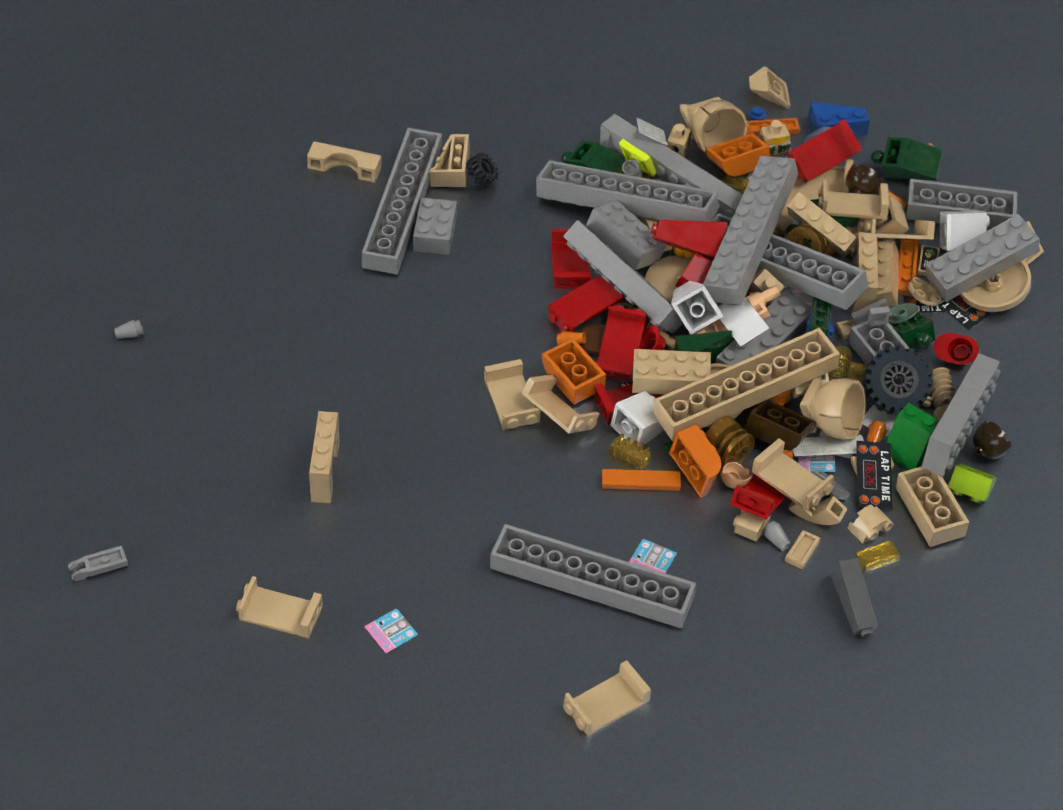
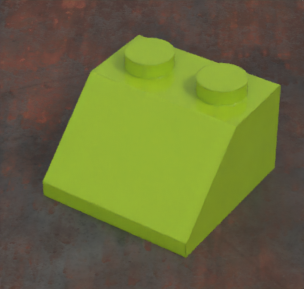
M960 463L955 466L948 487L956 495L962 496L966 494L970 496V500L981 503V501H987L997 477Z

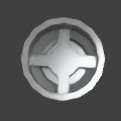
M629 159L623 163L622 170L625 175L642 178L643 174L638 161Z

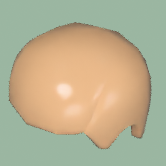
M728 462L721 469L722 481L727 487L735 489L737 485L745 487L752 477L751 475L749 476L748 468H744L736 462Z

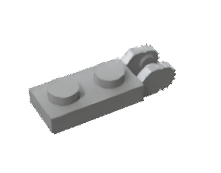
M118 546L83 556V558L69 563L68 568L71 572L73 571L71 574L72 579L79 581L86 579L88 576L128 566V561L123 547Z

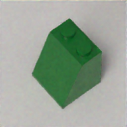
M908 403L897 415L886 443L891 444V458L893 462L905 470L921 467L929 439L939 420Z

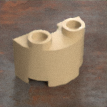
M868 505L857 513L859 517L853 523L850 521L847 529L863 544L868 540L875 539L879 534L878 531L890 530L894 523L877 506Z

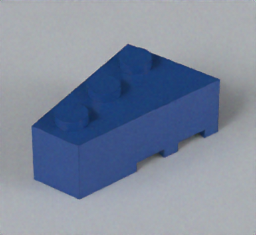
M810 102L808 119L813 132L823 126L833 127L845 119L854 136L867 135L870 119L865 108Z

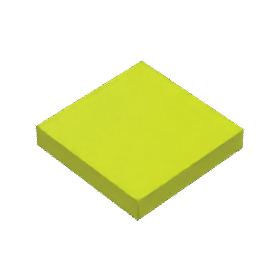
M624 139L619 142L626 161L629 159L638 161L640 169L651 177L657 173L649 155Z

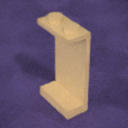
M823 179L822 186L818 188V207L829 216L887 220L889 210L888 184H880L879 195L827 191L826 179Z
M860 218L858 223V232L877 234V238L934 240L935 221L915 220L914 234L875 233L876 219Z
M521 359L485 366L484 380L503 430L540 422L541 410L538 407L535 408V405L522 394L526 382L523 377V363Z
M553 374L530 377L522 394L565 431L575 433L592 430L596 426L600 415L598 412L579 415L552 392L558 379Z
M777 439L754 459L752 472L805 510L816 506L824 495H829L833 490L834 476L830 475L823 481L783 453L785 442Z
M252 576L250 583H246L244 587L243 598L237 602L236 611H238L239 620L309 638L323 607L322 594L314 592L311 601L257 587V579Z
M626 660L620 664L617 675L581 695L572 698L569 693H566L563 707L566 713L572 715L575 719L577 727L589 736L649 702L651 689Z

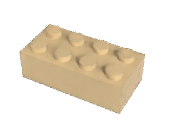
M634 349L632 393L646 391L649 394H668L711 375V352Z
M922 466L898 473L895 488L930 547L966 536L969 521L940 474L922 468Z

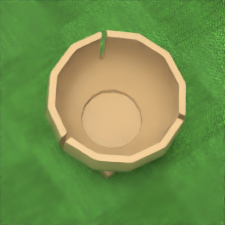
M720 97L687 106L691 138L697 147L705 153L708 147L744 136L747 133V120L742 110L732 103L722 100Z
M813 379L800 403L803 416L816 422L815 428L810 433H816L819 428L826 436L832 438L854 439L861 430L865 416L866 401L864 388L860 381L854 379H832L822 385L821 379Z

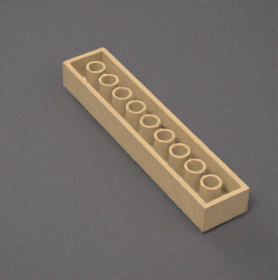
M817 328L654 399L653 415L670 439L674 441L676 434L688 427L697 424L700 429L722 417L731 416L837 369L840 353L823 331Z

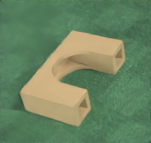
M800 192L787 205L788 214L800 224L805 222L816 229L829 241L830 247L844 259L856 245L855 235Z
M858 233L851 265L866 270L868 288L852 304V313L875 302L878 291L877 234Z
M318 412L309 470L311 502L331 503L333 491L332 463L333 457H338L340 443L338 412Z

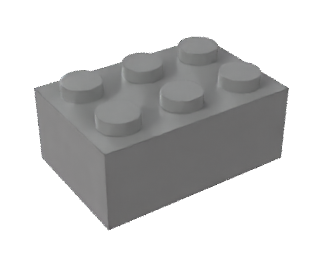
M421 197L413 235V251L450 255L457 218V201Z

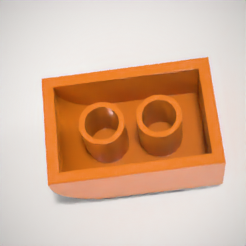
M753 133L708 147L706 148V154L713 163L728 175L739 176L754 171L760 156H770V150L765 142Z
M573 338L542 353V362L548 375L553 374L558 378L555 385L573 405L594 395V386L596 384L602 383L605 388L606 374Z
M695 424L676 434L669 454L700 498H703L710 493L721 469V459L714 445H711L706 438L704 431L700 430L698 425Z

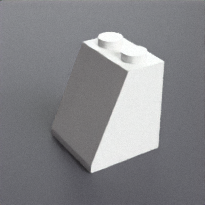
M983 211L940 212L939 248L951 251L986 232L987 226H989V216H987V213Z
M688 281L674 289L671 304L690 334L723 317L704 284Z
M646 391L616 403L610 425L636 450L664 431L653 415V401L656 398Z

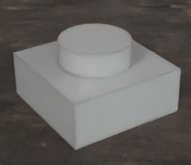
M889 307L870 308L867 320L869 326L888 324Z

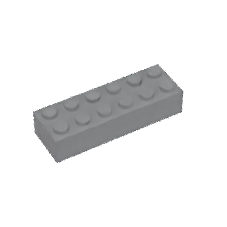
M910 179L907 192L906 219L940 223V212L983 211L989 216V226H987V229H991L1017 215V192Z
M1017 214L927 263L926 278L945 302L1037 253L1039 251L1040 239L1023 218Z

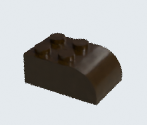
M767 399L762 401L750 413L745 430L754 438L760 439L768 445L773 444L777 439H781L785 442L784 450H792L815 428L816 422Z

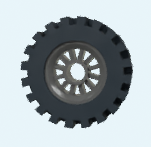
M893 346L880 351L870 361L864 372L863 387L866 389V397L869 396L870 403L872 405L875 404L879 411H886V414L898 415L908 403L917 408L920 407L927 400L932 390L933 379H931V375L933 372L932 369L929 370V362L923 360V355L920 352L917 354L914 352L915 349H905V346H899L898 348ZM894 376H901L903 384H895Z

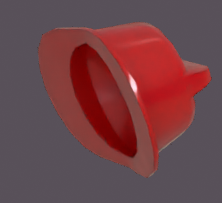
M654 325L648 327L643 332L639 349L664 350L665 338L660 335L658 327Z
M944 333L936 338L934 352L940 360L945 362L968 365L979 354V346L971 337Z

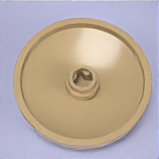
M669 256L660 259L648 269L645 279L672 303L673 292L677 288L675 285L692 258Z
M1022 260L963 292L960 296L968 305L982 311L998 312L1010 309L1021 303L1028 295L1031 288L1030 269L1026 262Z

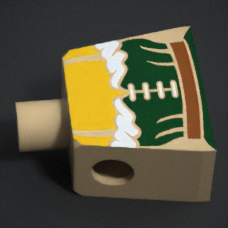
M774 120L771 122V126L760 129L758 138L769 146L770 157L788 155L787 153L791 150V141L785 124H782L779 120Z

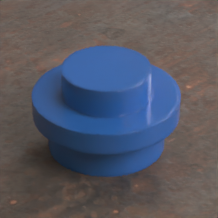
M760 107L751 108L749 110V117L751 121L764 120L766 111Z

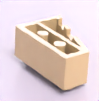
M469 134L450 135L443 147L440 157H437L436 164L429 171L431 187H466L468 174L466 162H468L470 156Z

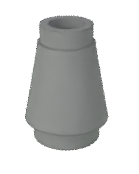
M133 319L114 328L117 339L135 338L144 334L140 320Z
M772 521L764 527V536L780 548L781 551H784L791 545L780 523Z

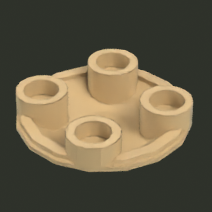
M914 277L909 283L908 289L910 293L921 303L936 306L941 302V295L930 282Z

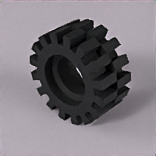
M484 152L476 154L466 162V165H468L466 169L469 170L467 172L468 175H471V180L474 179V183L480 187L488 186L498 179L499 175L497 172L498 168L495 167L496 163L492 162L493 159L491 157L488 158L489 155L484 154Z

